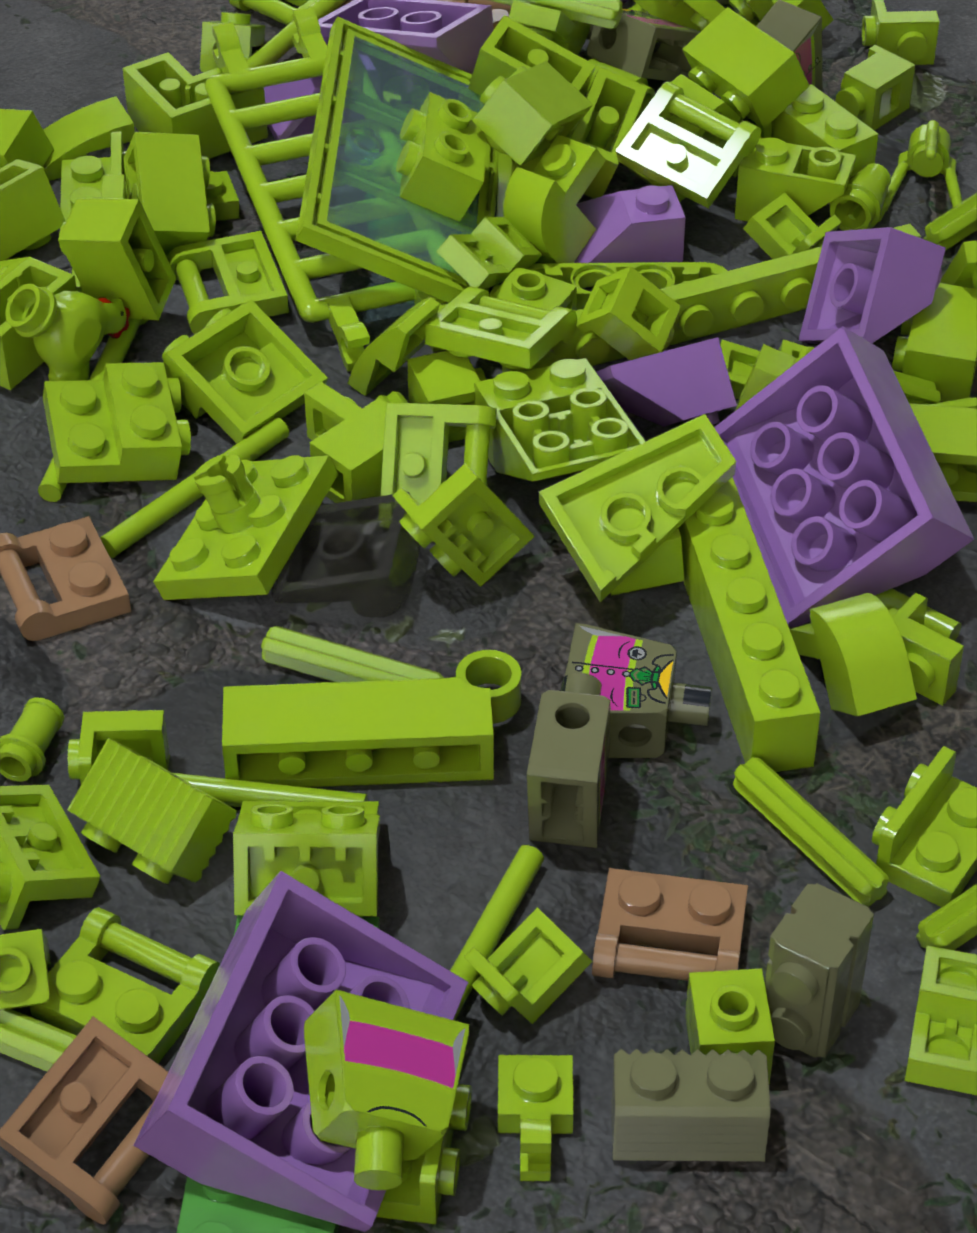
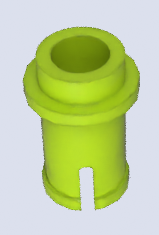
M39 697L27 701L23 713L11 732L0 737V773L13 781L23 782L30 777L38 775L43 770L46 760L44 753L65 719L58 705L50 700Z

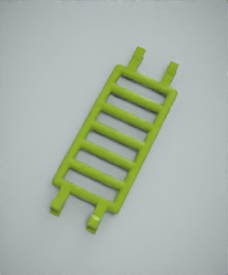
M313 6L293 10V20L298 30V33L293 34V44L297 52L302 54L303 58L249 68L233 22L212 25L213 36L218 49H213V58L218 68L222 69L223 74L213 75L206 80L205 89L300 317L304 321L311 323L329 320L337 339L346 371H352L358 358L365 350L364 345L370 343L368 331L364 323L359 321L356 313L414 301L416 305L418 302L429 297L434 298L440 303L439 312L448 302L396 281L331 296L316 297L309 280L362 269V267L327 253L300 259L293 241H296L299 217L283 220L277 203L303 198L306 175L267 182L261 168L263 165L310 156L313 133L252 145L246 129L316 116L320 93L236 109L230 94L323 76L327 45L321 34L317 15ZM352 52L346 92L378 105L362 68ZM364 120L360 124L341 127L338 150L373 143L380 157L379 160L345 167L379 181L390 180L393 187L400 189L402 174L396 172V165L401 152L392 132ZM332 183L331 192L346 189ZM377 201L328 211L327 221L345 229L407 217L415 233L414 235L381 241L380 243L414 257L425 255L428 263L458 274L436 252L443 244V241L435 225ZM430 346L431 349H432V352H437V351L445 350V349H441V348H437V347Z

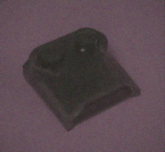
M393 494L320 505L279 574L277 585L273 587L271 593L275 602L326 603L350 601L354 611L364 617H386L399 610L410 595L421 545L400 524L399 520L407 512L392 496Z

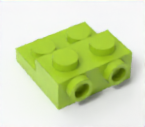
M252 299L233 311L229 308L219 311L210 319L203 330L190 338L187 335L178 337L162 354L167 378H178L180 381L181 403L196 419L207 412L236 444L273 418L279 417L282 419L305 403L304 392L320 382L326 384L328 377Z
M164 362L105 363L103 380L44 381L43 403L58 483L177 480L181 455H189L191 432L188 420H176L175 413H179L181 409L180 381L178 378H167Z

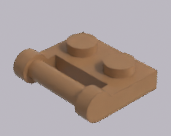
M89 516L18 538L11 533H0V574L17 608L15 621L22 636L27 640H42L131 612L129 594ZM37 563L40 564L58 602L48 604L46 601L40 600L25 567Z
M609 868L599 930L594 947L592 976L614 979L615 972L688 981L690 972L738 970L748 885Z
M93 1016L0 1129V1146L70 1198L72 1203L82 1213L97 1223L104 1225L120 1206L117 1196L149 1157V1154L133 1145L168 1071ZM139 1088L152 1099L153 1103L96 1175L92 1177L77 1166L76 1163L134 1090Z

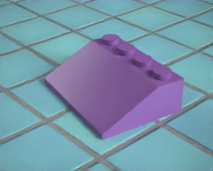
M843 326L714 427L737 461L733 479L785 619L791 628L811 621L809 609L865 593L877 595L924 576L974 540L885 352Z
M280 871L246 909L133 1146L200 1184L366 1232L373 1225L386 1190H370L357 1185L354 1182L356 1149L321 1141L313 1132L304 1022L335 990L454 1020L468 981Z

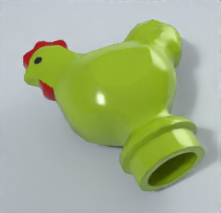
M25 284L19 287L10 297L5 311L8 324L14 327L16 332L22 337L33 339L39 356L49 367V381L89 380V361L100 345L104 335L108 334L111 338H119L122 332L129 328L130 310L124 307L123 301L120 298L108 300L105 297H100L96 299L78 291H62L54 295L48 288L37 287L34 284Z

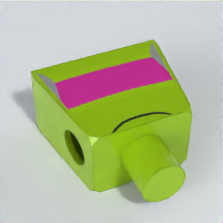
M335 990L304 1022L313 1132L321 1141L356 1149L354 1182L357 1185L370 1190L393 1189L402 1182L403 1160H417L444 1137L449 1127L469 1036V1024Z

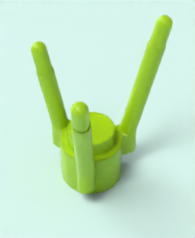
M931 120L928 124L916 128L911 134L908 151L901 153L898 157V164L891 176V183L888 187L878 222L882 220L885 212L888 210L909 170H913L922 177H933L939 173L943 174L952 207L962 202L956 175L957 162L950 157V135L944 128L939 126L937 121Z

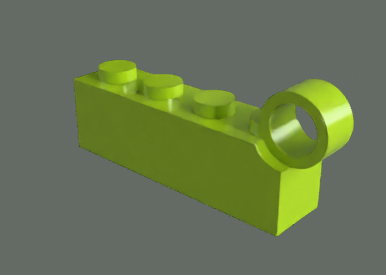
M480 650L464 657L456 668V677L223 687L222 751L225 778L299 787L494 780L493 724L510 719L520 708V665L512 656L504 652ZM482 684H496L501 687L498 689L490 690V688H481L477 686Z

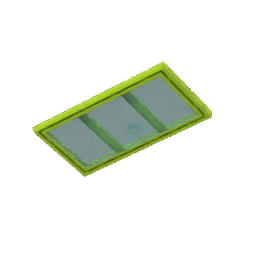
M337 16L329 34L296 241L448 303L470 285L436 251L450 234H471L485 217H495L498 185V151L487 143L484 183L460 222L400 198L402 174L396 172V165L400 153L406 144V141L400 139V132L405 118L412 108L420 110L429 92L445 99H456L468 106L469 109L480 112L484 106L479 100L481 96L468 89L472 74Z

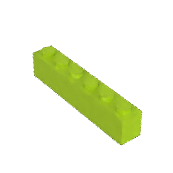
M731 477L678 528L682 541L685 580L683 582L744 762L746 763L752 757L761 758L775 772L814 767L821 712L734 479Z

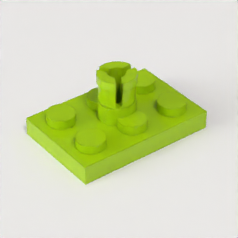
M223 454L201 465L196 471L194 478L199 491L204 494L206 499L196 511L191 523L177 545L171 550L168 559L153 581L163 600L268 595L338 476L330 455L313 457L294 455L284 459L250 461L241 460L235 454H230L226 460Z

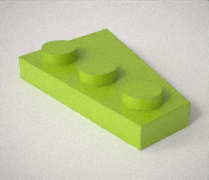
M703 414L539 491V504L601 602L735 475L737 461L707 416Z

